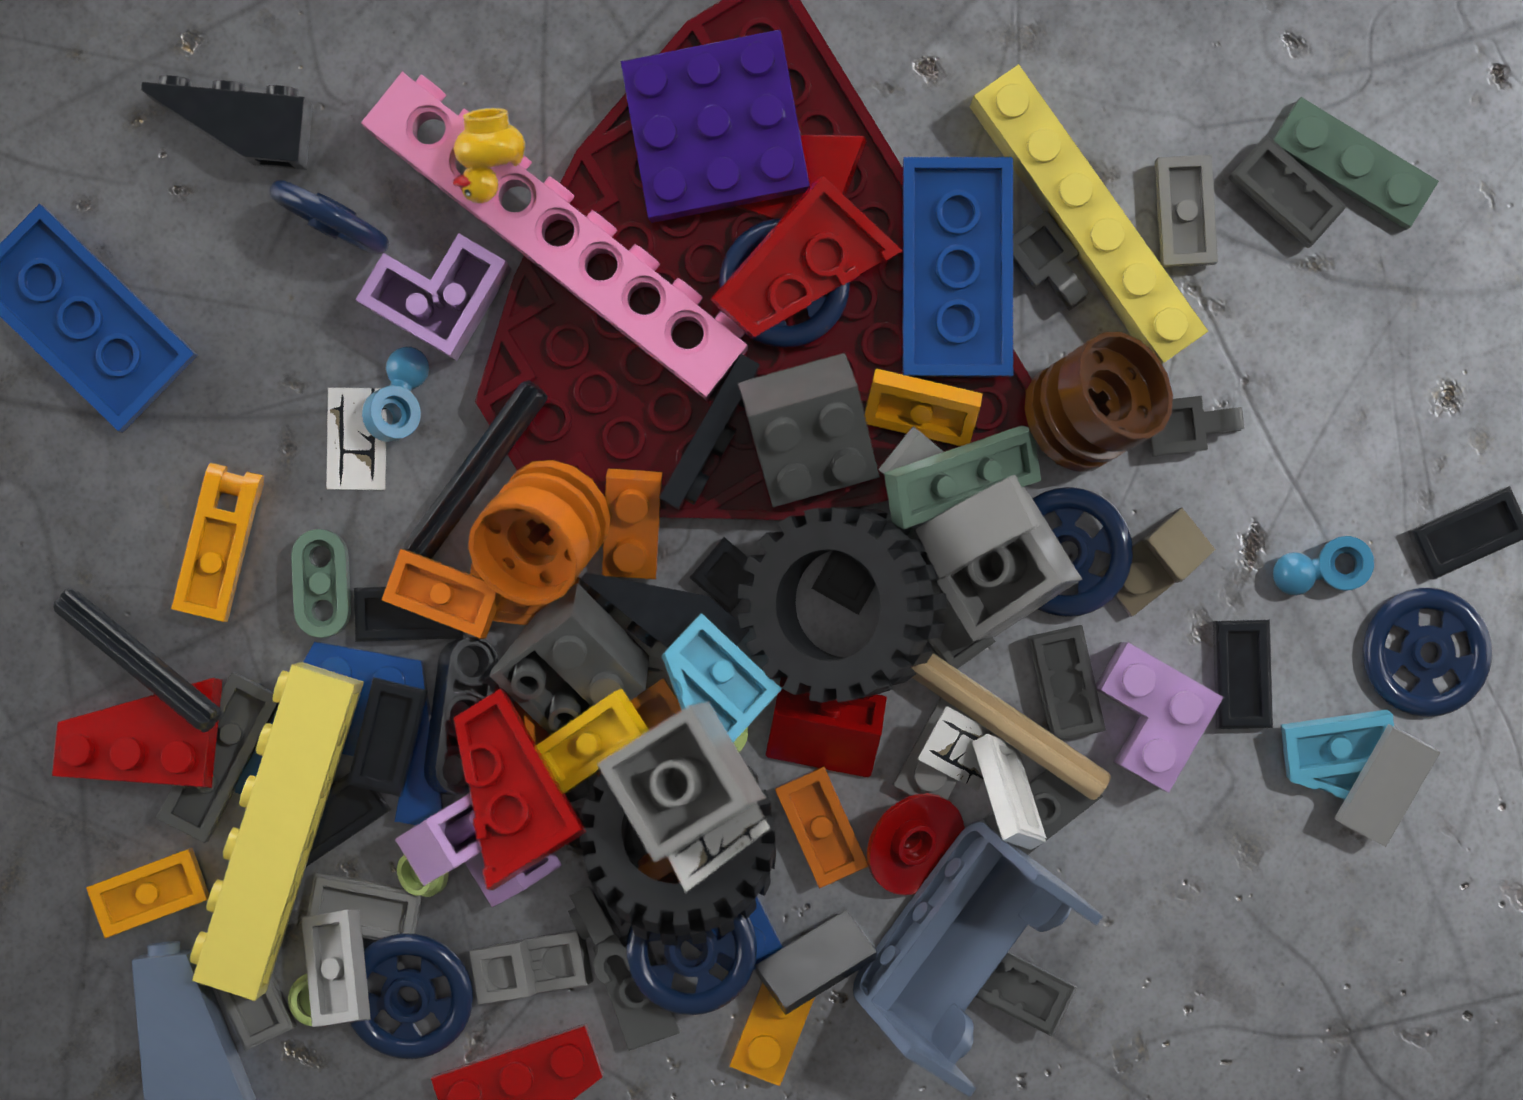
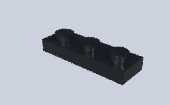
M740 354L659 498L678 510L681 509L685 501L695 505L710 476L702 472L712 453L719 457L723 456L737 431L729 423L739 405L745 408L738 383L757 378L756 375L760 370L759 363Z

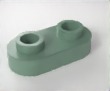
M323 529L310 530L296 540L291 553L294 617L298 626L308 635L319 638L331 637L340 633L347 626L351 616L349 554L343 539L334 532ZM321 546L326 547L331 553L330 562L324 567H318L313 561L314 551ZM322 600L329 601L333 606V615L327 621L320 620L315 614L316 605Z

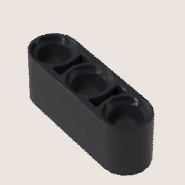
M466 637L456 639L448 643L441 650L438 659L424 762V777L428 785L435 792L444 795L470 793L469 784L465 781V775H463L462 780L458 784L450 785L444 778L443 766L445 761L452 755L461 759L456 729L450 720V712L454 704L461 701L470 708L495 692L496 682L490 677V673L498 662V654L494 646L483 638ZM465 647L472 649L479 661L478 669L471 677L465 676L460 671L457 663L458 655Z

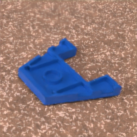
M314 642L303 661L304 663L364 682L343 747L342 754L354 756L373 677L427 689L423 660ZM428 694L403 796L398 799L394 822L418 825L444 809L441 793L435 792L428 785L424 777V762L431 717ZM276 713L274 714L270 724H273ZM256 749L241 774L234 793H242L249 775L257 776L263 756L256 754Z

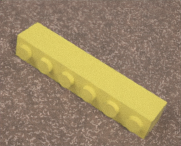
M1016 65L975 94L970 104V109L1004 157H1013L1014 171L1043 212L1048 211L1079 252L1077 260L1131 336L1141 340L1156 354L1161 364H1163L1209 332L1020 65Z
M304 662L292 664L289 672L283 670L279 675L272 697L273 702L279 703L273 724L266 723L264 725L256 747V754L263 756L257 776L249 775L240 797L239 806L246 808L240 829L232 828L224 847L223 858L230 860L224 880L217 879L208 898L206 910L213 912L207 933L203 931L199 933L191 952L190 963L197 965L192 981L256 1001L266 993L361 694L363 681Z

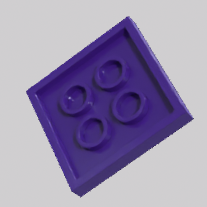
M780 29L620 61L647 214L651 223L805 193L810 187Z

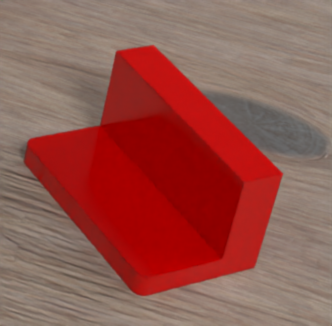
M787 677L780 679L779 687L783 688L788 679ZM782 689L777 694L765 754L768 758L816 768L824 766L826 770L866 778L872 775L882 734L887 696L877 694L844 702H837V700L817 702L809 700L810 692L794 695Z

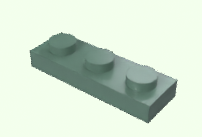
M1303 97L1297 100L1273 139L1303 167L1406 230L1413 225L1439 182Z
M1022 425L884 472L892 522L903 529L931 520L1008 477L1016 475L1021 487L1041 481L1036 440L1031 434L1029 427Z

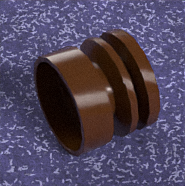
M1103 332L1064 358L1053 363L1050 367L1036 374L1026 390L1024 410L1031 434L1040 449L1055 463L1075 472L1094 471L1164 430L1172 415L1173 392L1168 374L1156 354L1141 340L1123 332Z

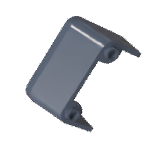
M974 822L957 836L876 946L877 959L859 970L853 984V996L905 1057L970 1097L976 1087L955 1064L969 1052L974 1041V1024L965 1012L971 1001L1028 925L1039 932L1049 931L1064 923L1070 914L1071 908L1096 926L1103 916L1042 865L1014 844L1003 841L998 832L983 822Z

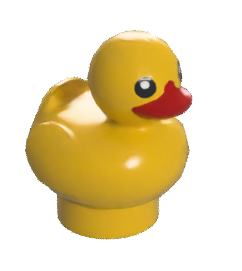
M501 108L479 109L464 114L465 130L458 135L454 142L456 159L467 169L453 180V185L460 187L466 199L476 204L490 201L498 191L497 176L489 167L500 166L509 162L513 166H518L524 156L525 141L523 135L516 127L509 124L508 111Z

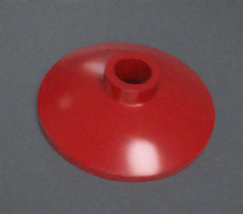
M931 793L909 796L889 808L875 825L867 846V864L875 881L887 891L895 894H916L957 836L965 829L959 810L946 798Z

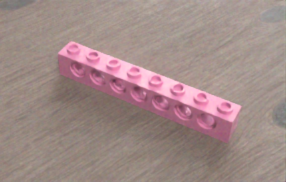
M401 72L361 122L368 133L708 401L731 372L740 354L744 355L747 352L748 345L741 340L745 331L724 313L719 312L714 319L700 308L698 304L703 297L681 279L677 278L671 285L656 273L655 270L659 267L660 263L644 249L634 244L628 251L612 237L617 232V229L601 215L591 210L587 216H584L569 203L575 196L554 178L549 176L543 183L527 171L532 162L525 155L518 166H513L509 162L504 165L489 167L498 179V191L490 201L476 204L467 200L462 194L460 187L453 185V180L461 175L460 163L457 161L454 153V142L458 135L465 130L463 115L469 111L463 108L459 115L455 114L442 103L447 95L423 75H420L414 81L404 72ZM436 119L445 123V133L438 142L424 144L418 141V130L425 121ZM516 186L527 188L531 192V201L527 208L515 213L503 208V196L510 188ZM565 220L574 226V235L571 241L560 247L548 244L545 241L547 227L554 221ZM598 254H609L617 260L615 274L604 281L595 280L587 274L589 261ZM649 287L659 293L661 297L660 304L653 313L640 315L630 308V298L639 288ZM693 321L701 326L704 335L699 345L692 349H683L673 342V330L681 322Z

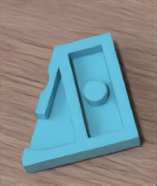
M702 613L661 655L681 710L690 705L709 701L733 742L782 690Z
M1387 709L1280 724L1286 777L1293 783L1314 790L1321 789L1332 793L1336 797L1346 799L1387 725L1394 726L1393 714Z

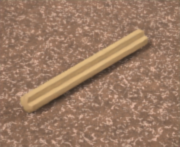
M934 653L927 663L912 667L916 672V675L912 677L913 679L1089 799L1096 800L1106 789L1111 779L1109 772Z

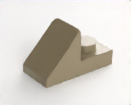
M1183 508L1178 509L1133 545L1130 573L1122 589L1115 596L1130 617L1141 611L1174 583L1182 582L1216 550ZM1109 565L1100 571L1097 576L1103 577Z

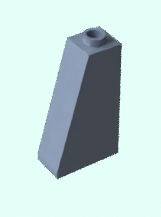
M180 941L148 944L147 953L131 960L144 1100H257L213 988L192 981L197 966L190 963L192 949L181 950Z

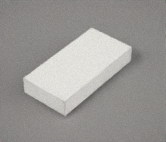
M986 734L973 741V747L1002 840L1030 850L1045 843L1046 835L1018 749L990 734Z

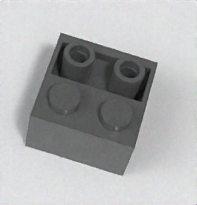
M576 583L564 596L549 603L536 613L493 667L490 677L551 736L614 691L623 689L630 701L645 691L649 655Z

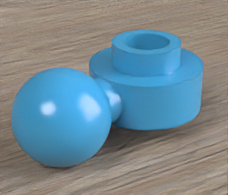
M401 347L389 356L386 363V373L391 384L373 392L364 402L362 409L364 425L368 432L380 441L395 442L411 435L419 425L421 410L411 390L425 382L429 374V363L426 356L414 347ZM383 407L392 413V424H388L382 418L381 412Z
M1341 536L1329 541L1321 549L1316 559H1310L1308 556L1298 552L1283 555L1274 566L1273 579L1276 586L1282 592L1289 595L1304 594L1313 587L1316 580L1321 579L1334 589L1341 591L1353 590L1363 586L1370 579L1374 570V556L1369 546L1362 540L1352 536ZM1342 553L1350 555L1354 560V568L1349 574H1342L1335 567V560Z

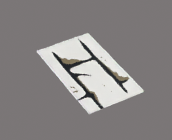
M328 388L326 489L386 490V442L373 437L366 429L362 418L364 402L369 395L381 388ZM383 407L381 412L382 418L387 422V408Z
M946 706L918 760L978 791L984 779L972 742L986 734L997 738L1000 737L979 723Z
M755 804L677 853L668 856L685 892L761 836L770 827L758 805Z

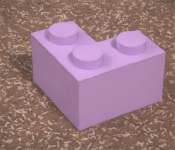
M458 233L431 280L383 253L355 300L366 309L458 361L511 271V267L504 259Z
M1129 642L1119 643L1096 683L1098 692L1140 715L1116 756L1114 763L1153 786L1169 793L1224 697Z
M471 793L395 839L423 886L465 862L491 907L522 892L562 866L554 852L495 890L486 889L483 874L485 865L480 841L477 840L473 822L475 813Z

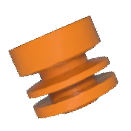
M554 460L534 461L527 464L512 475L499 494L480 513L471 527L468 549L474 568L490 588L508 600L524 605H543L557 600L566 594L608 537L611 517L606 499L593 480L574 466Z

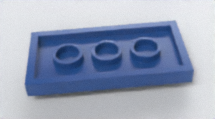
M1013 157L903 158V375L910 377L1013 376Z
M38 204L0 243V317L117 431L123 433L198 356L45 206Z

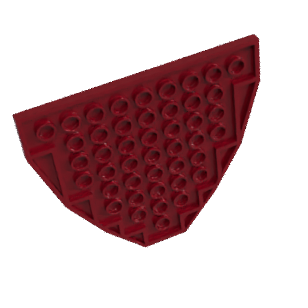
M721 0L686 21L660 53L780 29L800 135L865 136L867 142L860 160H858L845 197L902 250L897 255L880 262L850 281L849 297L841 317L819 339L798 347L778 348L759 343L744 334L741 340L748 345V350L744 355L760 364V370L756 377H761L845 353L855 378L865 413L875 369L903 375V167L801 0ZM626 93L576 150L560 182L561 185L575 196L569 203L584 216H587L591 210L601 215L617 229L612 238L628 251L634 244L644 249L660 263L655 272L671 285L679 278L703 297L698 306L714 319L719 312L724 313L710 299L720 289V270L728 249L744 231L760 222L770 220L765 216L752 211L747 212L735 206L651 223L647 214ZM565 220L552 222L545 231V241L556 247L566 245L573 238L574 226ZM598 254L589 261L587 274L598 281L607 280L615 274L617 260L609 254ZM523 256L508 292L475 403L490 426L519 384L524 381H531L542 388L548 395V398L508 453V457L516 470L534 461L554 460L568 464L591 478L604 497L608 468L662 472V493L727 377L708 401L705 400L528 258ZM639 288L630 298V308L640 315L651 314L658 308L661 297L652 288ZM806 307L785 319L786 325H797L808 320L809 316ZM684 321L674 328L672 340L680 348L692 349L700 344L704 331L699 324L693 321ZM1014 349L1012 377H915L983 393L970 443L1021 425L1029 427L1024 408L1026 390L1032 378ZM739 405L729 423L737 431L723 456L719 457L712 453L702 472L710 476L695 505L685 501L681 509L678 510L661 500L660 518L782 521L789 516L805 515L804 511L816 508L865 507L887 502L889 500L885 475L879 468L906 436V433L867 424L879 478L773 507L760 466L746 410ZM929 439L943 452L960 447Z

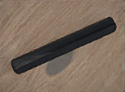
M524 381L519 384L404 543L405 550L429 559L433 558L547 401L548 395L542 388L531 381Z
M72 588L62 591L60 597L53 604L54 612L194 728L202 732H208L214 727L222 715L220 707L80 592Z

